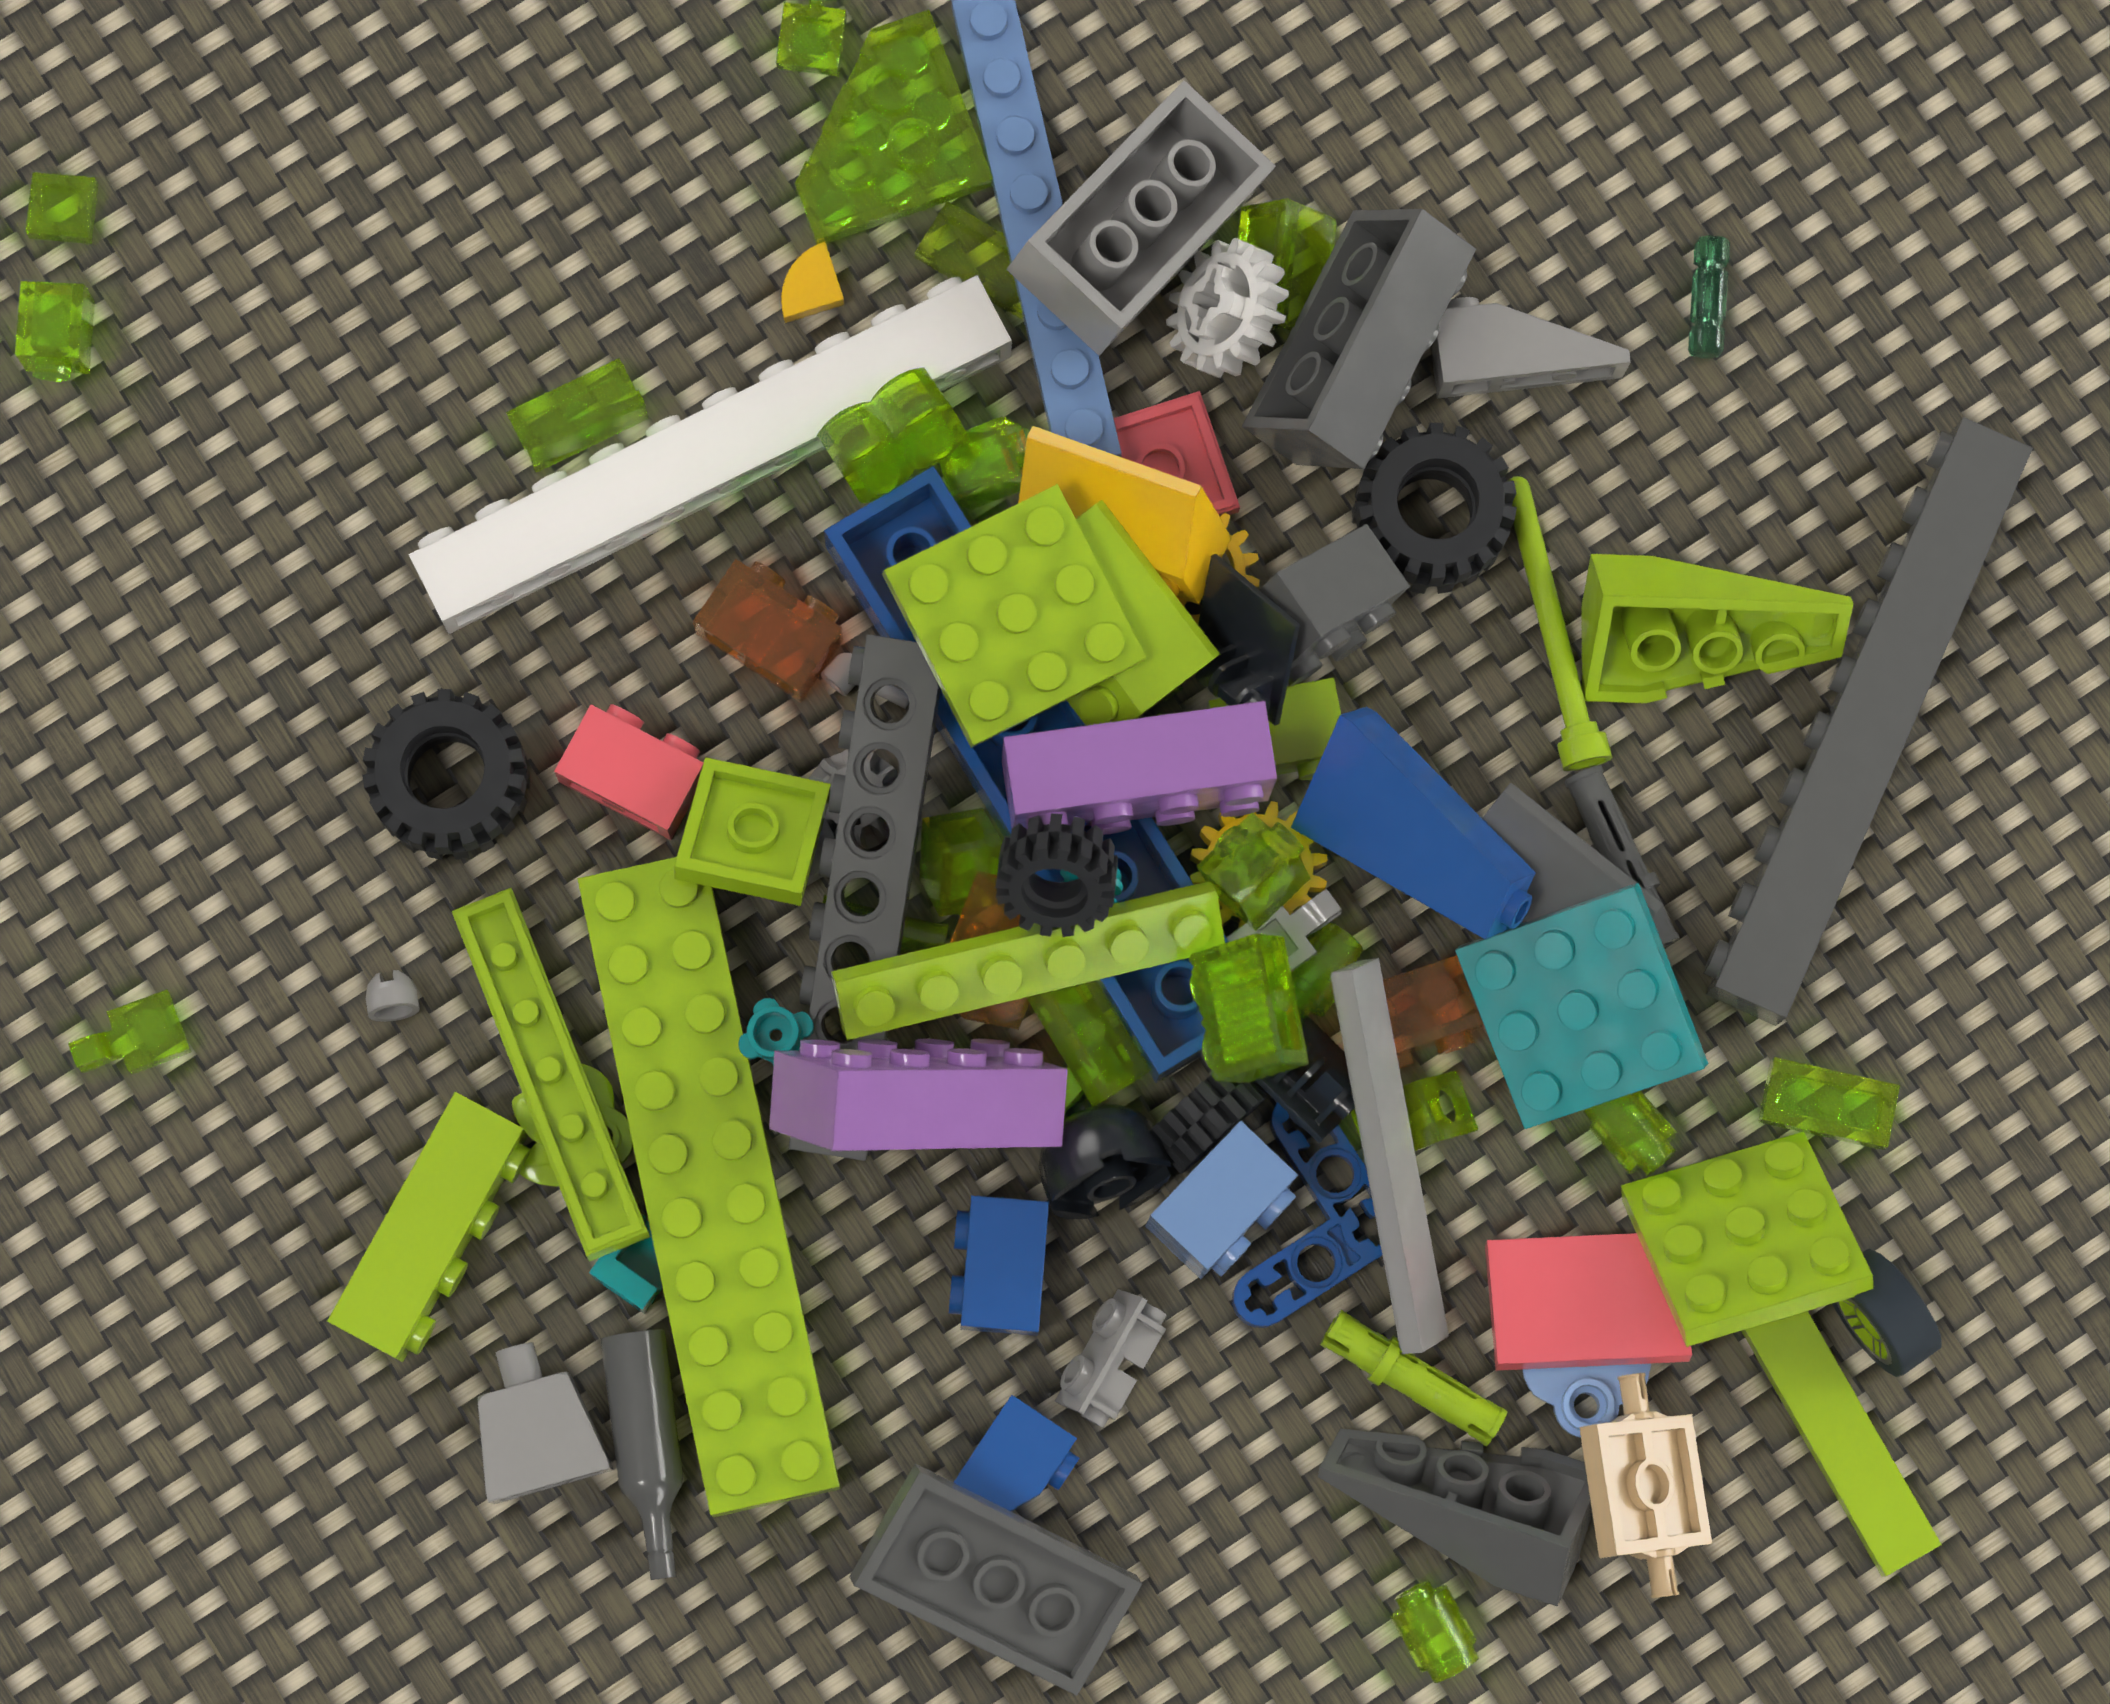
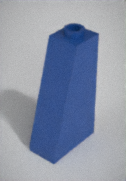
M1366 706L1339 716L1291 828L1485 940L1510 928L1515 929L1522 922L1531 906L1532 895L1528 894L1527 891L1536 872L1376 711Z

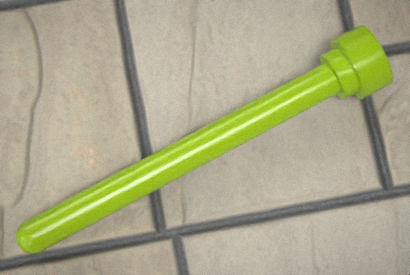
M1514 476L1508 480L1514 481L1517 493L1513 500V507H1517L1513 524L1565 728L1560 731L1562 741L1557 744L1562 768L1564 771L1591 768L1611 760V749L1606 732H1599L1597 722L1590 721L1530 485L1525 478Z

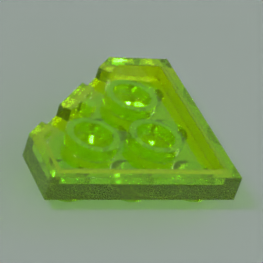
M929 9L870 29L860 49V56L846 84H843L822 127V133L808 162L805 161L795 182V189L816 245L824 241L827 244L993 186L991 172Z

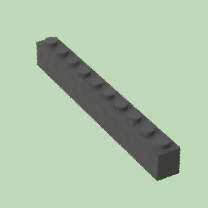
M1965 417L1961 419L1950 434L1942 430L1938 434L1925 465L1935 469L1926 489L1916 486L1901 518L1902 521L1911 524L1902 545L1895 542L1891 543L1879 567L1877 576L1886 580L1877 601L1867 598L1853 627L1852 632L1862 636L1853 658L1845 654L1842 655L1830 679L1828 689L1837 693L1828 714L1821 711L1817 712L1804 739L1803 745L1812 749L1803 771L1794 767L1782 789L1778 802L1788 806L1778 828L1769 824L1757 846L1753 859L1763 863L1754 885L1744 881L1733 901L1728 916L1738 920L1728 943L1718 939L1706 963L1703 974L1713 978L1706 995L1774 1026L1786 1019L2033 450L2032 447Z

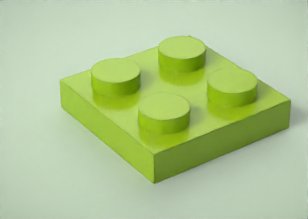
M705 757L674 865V879L801 906L830 800L831 784Z

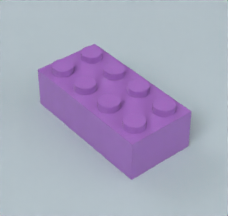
M1265 701L1004 737L1002 766L1011 828L1020 823L1028 829L1029 818L1040 815L1044 825L1050 824L1051 814H1062V824L1071 825L1073 817L1076 816L1085 819L1084 827L1096 825L1103 830V835L1131 829L1130 820L1156 817V822L1159 826H1169L1195 820L1194 811L1220 808L1221 816L1223 817L1247 815L1259 811L1258 802L1269 800L1277 780Z
M862 1039L858 1040L857 1050L840 1049V1043L834 1041L801 1040L800 1051L774 1052L769 1129L832 1151L1062 1147L1068 1069L1043 1062L1042 1051L1009 1048L1010 1042L995 1039H972L970 1049H954L953 1042L937 1039L915 1040L914 1049H897V1043L893 1041Z

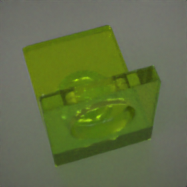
M1457 1071L1416 1080L1403 1086L1415 1152L1435 1143L1478 1131V1126ZM1440 1090L1450 1097L1456 1113L1455 1122L1449 1120L1441 1108L1439 1101ZM1354 1109L1351 1112V1116L1360 1137L1356 1110Z

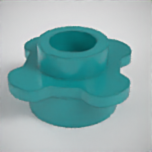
M772 998L762 999L753 1008L754 1015L749 1020L747 1033L739 1038V1050L747 1059L760 1057L771 1062L774 1066V1052L799 1051L800 1041L812 1035L814 1023L805 1012L793 1014L787 1009L780 1007L778 1002ZM780 1030L782 1032V1037L779 1041L771 1040L770 1035L772 1031Z

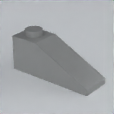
M1474 297L1450 300L1439 322L1438 336L1430 346L1437 399L1623 378L1631 363L1628 349L1498 303L1479 305V300Z

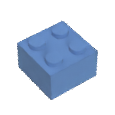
M1240 1121L1150 1215L1145 1227L1200 1279L1211 1269L1222 1277L1251 1245L1243 1235L1255 1222L1266 1230L1296 1198V1195L1288 1188L1298 1174Z

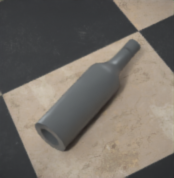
M665 1330L637 1331L603 1337L600 1339L619 1486L622 1493L636 1507L642 1519L646 1548L649 1553L650 1580L677 1577L674 1552H672L670 1513L673 1501L683 1483V1470Z

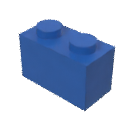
M971 1195L970 1211L957 1210L954 1249L967 1250L965 1276L952 1275L949 1314L961 1315L960 1330L1038 1336L1049 1202Z

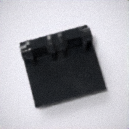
M1217 554L1211 555L1198 626L1220 655L1196 673V680L1201 685L1208 686L1209 691L1214 696L1219 697L1229 706L1265 701L1268 721L1276 726L1280 724L1300 624Z
M1286 996L1270 1012H1264L1249 1028L1250 1030L1226 1052L1242 1067L1251 1080L1258 1083L1288 1112L1290 1118L1298 1126L1305 1129L1320 1143L1355 1109L1345 1052Z

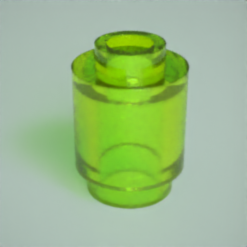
M1331 922L1307 937L1317 954L1275 984L1279 990L1275 996L1277 1001L1288 1011L1303 1019H1307L1310 1013L1320 1017L1325 1016L1335 1002L1331 973L1356 962L1363 952L1362 946L1353 936Z
M1641 1090L1584 1109L1583 1111L1592 1122L1589 1130L1629 1175L1641 1168L1649 1176L1676 1152L1670 1142L1678 1132Z
M1425 1580L1412 1586L1395 1598L1399 1609L1390 1615V1619L1419 1671H1427L1434 1683L1444 1681L1460 1673L1479 1659L1473 1647L1477 1639L1447 1585L1433 1588L1430 1581Z

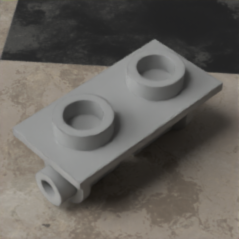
M1118 1289L1114 1297L1105 1301L1097 1311L1092 1323V1330L1094 1332L1082 1354L1074 1357L1065 1368L1060 1381L1062 1389L1055 1402L1081 1413L1083 1418L1101 1428H1104L1109 1418L1116 1420L1137 1381L1118 1368L1123 1359H1126L1144 1369L1159 1340L1166 1331L1161 1325L1167 1315L1148 1304V1300L1143 1297Z

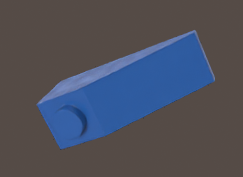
M1011 1395L953 1483L1012 1512L1038 1497L1047 1484L1056 1490L1060 1489L1080 1459L1069 1451L1077 1438Z

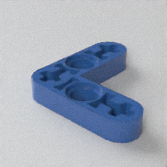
M1278 1102L1270 1115L1272 1134L1328 1221L1254 1267L1238 1280L1232 1292V1306L1236 1315L1243 1323L1254 1328H1267L1277 1324L1383 1256L1381 1244L1375 1246L1369 1239L1359 1243L1354 1238L1353 1232L1360 1224L1351 1208L1340 1217L1333 1207L1334 1205L1349 1201L1361 1187H1364L1371 1198L1360 1201L1359 1205L1369 1219L1375 1218L1366 1166L1340 1126L1337 1125L1329 1133L1336 1144L1319 1149L1305 1163L1298 1152L1307 1150L1310 1145L1299 1130L1293 1131L1290 1134L1286 1132L1283 1124L1288 1120L1289 1114ZM1339 1157L1350 1165L1353 1177L1350 1186L1345 1191L1331 1193L1319 1185L1316 1178V1169L1323 1159ZM1311 1245H1319L1326 1248L1334 1260V1269L1331 1276L1321 1282H1312L1305 1279L1297 1267V1258L1300 1252ZM1280 1262H1284L1290 1281L1304 1295L1297 1300H1293L1291 1290L1288 1288L1273 1299L1272 1305L1275 1309L1273 1314L1267 1316L1260 1308L1250 1312L1244 1303L1251 1296V1291L1247 1285L1257 1281L1262 1288L1269 1287L1282 1278L1273 1267Z

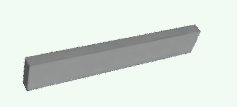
M1379 958L1358 960L1332 972L1330 976L1399 1346L1402 1354L1423 1353L1447 1338L1449 1333Z

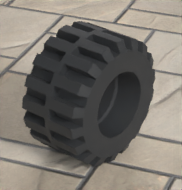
M1429 423L1427 431L1420 433L1415 425L1404 429L1401 437L1396 441L1390 437L1381 445L1378 454L1368 461L1355 494L1352 524H1357V529L1365 524L1370 527L1405 580L1412 583L1411 592L1424 594L1427 587H1437L1438 594L1451 592L1457 583L1461 582L1465 587L1476 581L1479 573L1483 570L1487 572L1496 561L1515 521L1517 507H1513V500L1517 493L1514 481H1507L1505 477L1509 469L1507 463L1502 456L1496 460L1490 456L1489 453L1493 445L1483 437L1477 444L1468 440L1467 436L1470 430L1457 426L1454 434L1443 432V423ZM1424 479L1439 480L1451 485L1463 496L1468 505L1470 521L1467 528L1460 534L1446 539H1431L1416 533L1404 522L1399 513L1397 499L1400 491L1410 483Z
M438 689V697L427 698L424 692L412 695L410 697L413 704L402 709L397 703L387 711L391 719L385 726L379 723L376 724L371 733L374 739L372 748L365 747L363 762L367 767V774L362 775L364 789L371 800L369 803L393 837L396 836L403 846L415 853L419 849L424 851L429 858L442 860L443 854H453L456 860L470 858L469 851L479 847L484 853L495 846L492 840L502 833L505 837L508 836L515 828L512 820L517 813L523 815L527 804L524 795L525 790L530 789V774L526 764L528 760L512 725L507 723L502 713L492 704L489 706L482 704L479 696L465 692L464 697H458L454 695L452 689ZM447 742L462 743L474 748L482 758L484 775L479 788L467 801L450 808H433L418 801L411 790L410 777L416 761L424 752L433 746Z

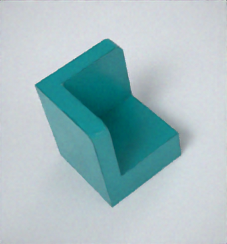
M641 1214L650 1237L600 1257L589 1273L593 1279L645 1314L663 1287L650 1224L646 1216Z

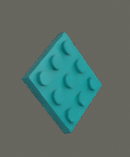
M1639 882L1519 924L1515 929L1510 928L1486 940L1479 938L1462 944L1455 949L1524 1129L1703 1070L1709 1064Z

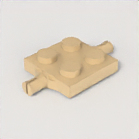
M1636 1373L1617 1377L1620 1385L1624 1415L1618 1416L1610 1423L1579 1427L1599 1558L1630 1555L1640 1560L1646 1559L1652 1593L1651 1598L1680 1595L1677 1588L1672 1555H1678L1688 1547L1712 1544L1692 1414L1666 1416L1656 1411H1650L1645 1381L1646 1374Z

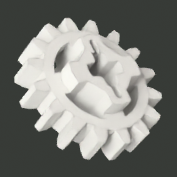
M1233 238L1230 245L1220 240L1214 241L1211 256L1198 251L1194 255L1197 268L1193 273L1181 270L1179 277L1185 285L1181 292L1172 293L1169 297L1171 302L1178 305L1177 313L1166 319L1167 326L1179 331L1170 341V345L1172 348L1183 352L1180 361L1217 378H1221L1224 372L1233 376L1241 375L1243 361L1255 366L1260 363L1258 348L1261 344L1274 346L1276 340L1270 333L1273 324L1284 323L1286 319L1285 315L1277 311V304L1289 297L1288 290L1276 285L1285 272L1283 268L1272 264L1274 255L1238 238Z

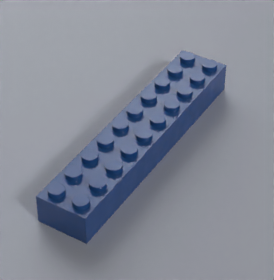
M932 466L825 529V545L881 637L916 642L882 573L885 569L970 528L971 525L937 470ZM942 690L936 719L937 729L1004 838L1005 836L1011 837L1012 829L1002 766L1004 737L1086 726L1066 700L971 748ZM1152 817L1130 820L1131 829L1103 835L1102 841L1111 839L1115 846L1114 855L1118 856L1117 868L1121 873L1120 881L1123 884L1122 893L1115 895V899L1119 903L1193 885ZM1092 826L1084 827V831L1087 832ZM1045 869L1035 872L1039 877L1049 881H1064L1060 874V869ZM1225 935L1226 949L1093 981L1155 1083H1158L1252 1026L1270 1008Z

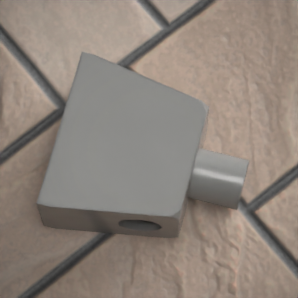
M533 1342L497 1351L496 1357L505 1388L478 1396L485 1490L488 1503L498 1504L614 1471L610 1457L571 1374L566 1371L542 1377Z

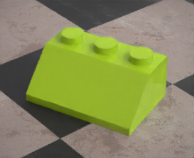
M1101 500L1079 516L1076 521L1147 659L1067 700L1086 726L1138 719L1220 655L1110 509Z

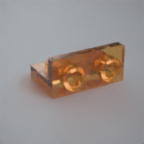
M1457 955L1383 980L1399 1069L1415 1063L1412 1056L1414 1052L1436 1046L1438 1055H1444L1475 1043L1472 1033L1480 1031L1484 1024L1480 1013L1476 1011Z

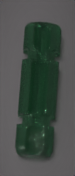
M1700 236L1694 247L1693 265L1697 266L1698 269H1695L1692 279L1690 322L1695 324V326H1692L1689 331L1688 351L1694 357L1717 358L1724 349L1725 329L1720 327V325H1723V321L1726 320L1729 272L1724 270V268L1729 263L1730 242L1722 236Z

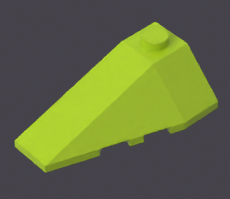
M1591 554L1581 606L1582 692L1584 699L1591 702L1649 703L1666 699V691L1697 683H1703L1704 689L1725 685L1724 677L1760 669L1766 674H1772L1840 658L1843 655L1853 609L1852 598L1656 556Z

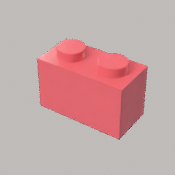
M610 704L605 712L590 705L554 770L559 783L672 840L695 795L703 762L697 759L700 750L687 741L669 733L666 734L663 741L640 730L644 722L636 715L619 706Z

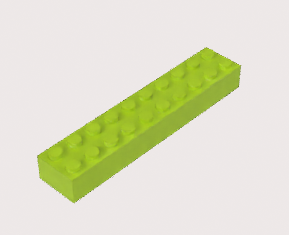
M674 857L577 878L709 1512L712 1517H718L840 1490L841 1486L750 1059L744 1057L739 1050V1038L744 1034L713 887L674 879V865L677 858Z

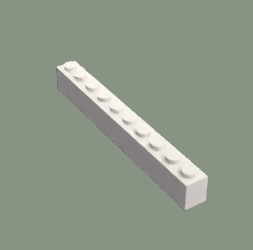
M978 275L962 282L960 277L947 279L928 291L927 300L907 310L903 304L890 307L871 320L872 327L852 337L849 336L848 332L833 335L815 347V355L795 365L792 360L778 362L758 376L760 382L740 392H737L735 387L721 390L702 403L703 410L683 420L680 419L679 415L664 418L646 430V438L624 448L622 443L607 446L589 458V466L569 476L566 471L550 474L532 486L534 493L512 504L509 499L493 502L475 514L477 521L455 532L452 527H445L422 538L418 542L420 549L408 555L448 634L1010 358L1012 340Z

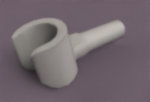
M852 653L838 654L821 673L823 680L845 697L856 686L848 684ZM892 684L882 687L876 693L906 709L909 703L906 692Z

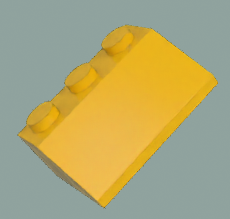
M1032 426L1026 440L1018 503L1058 484L1075 519H1077L1096 503L1103 500L1175 596L1199 604L1205 591L1211 555L1217 554L1222 558L1231 540L1229 532L1202 486Z

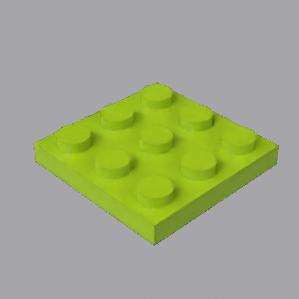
M1058 484L885 569L882 573L971 748L1147 659Z
M1804 1131L1621 1185L1622 1202L1686 1347L1849 1299L1857 1294L1873 1289V1274Z

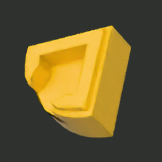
M825 241L809 248L799 256L785 277L781 294L785 323L844 305V297Z

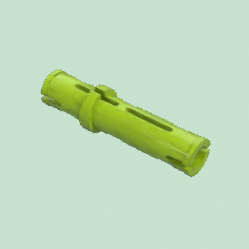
M1342 1309L1337 1313L1336 1319H1333L1320 1342L1322 1347L1344 1357L1357 1365L1358 1368L1369 1374L1367 1380L1377 1386L1383 1382L1394 1390H1398L1448 1423H1452L1486 1447L1490 1444L1492 1437L1494 1438L1508 1413L1503 1407H1499L1488 1399L1486 1400L1454 1378L1419 1359L1413 1353L1402 1354L1396 1336L1393 1335L1388 1339L1360 1323L1359 1320L1350 1316Z

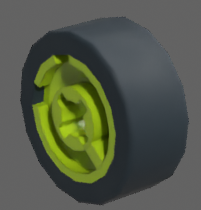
M1867 1249L1862 1254L1873 1274V1289L1832 1304L1846 1328L1871 1359L1886 1372L1895 1377H1900L1942 1347L1941 1334L1926 1304L1905 1276L1882 1254L1872 1249Z

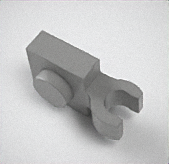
M1327 889L1313 897L1291 915L1288 914L1279 900H1277L1229 935L1227 939L1262 990L1266 992L1317 954L1307 937L1337 918L1341 914L1340 911L1342 909Z

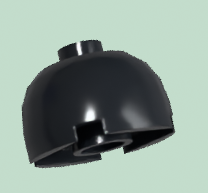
M1087 1100L1070 1107L1065 1112L1062 1147H1042L1039 1159L1042 1185L1053 1214L1064 1219L1098 1217L1099 1214L1094 1206L1095 1204L1120 1196L1119 1210H1122L1149 1197L1161 1188L1170 1177L1167 1166H1172L1161 1139L1152 1129L1154 1127L1152 1122L1136 1110L1118 1104L1102 1105L1098 1100Z

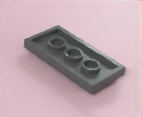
M916 1463L849 1576L854 1586L1076 1696L1142 1586V1582L1136 1574Z

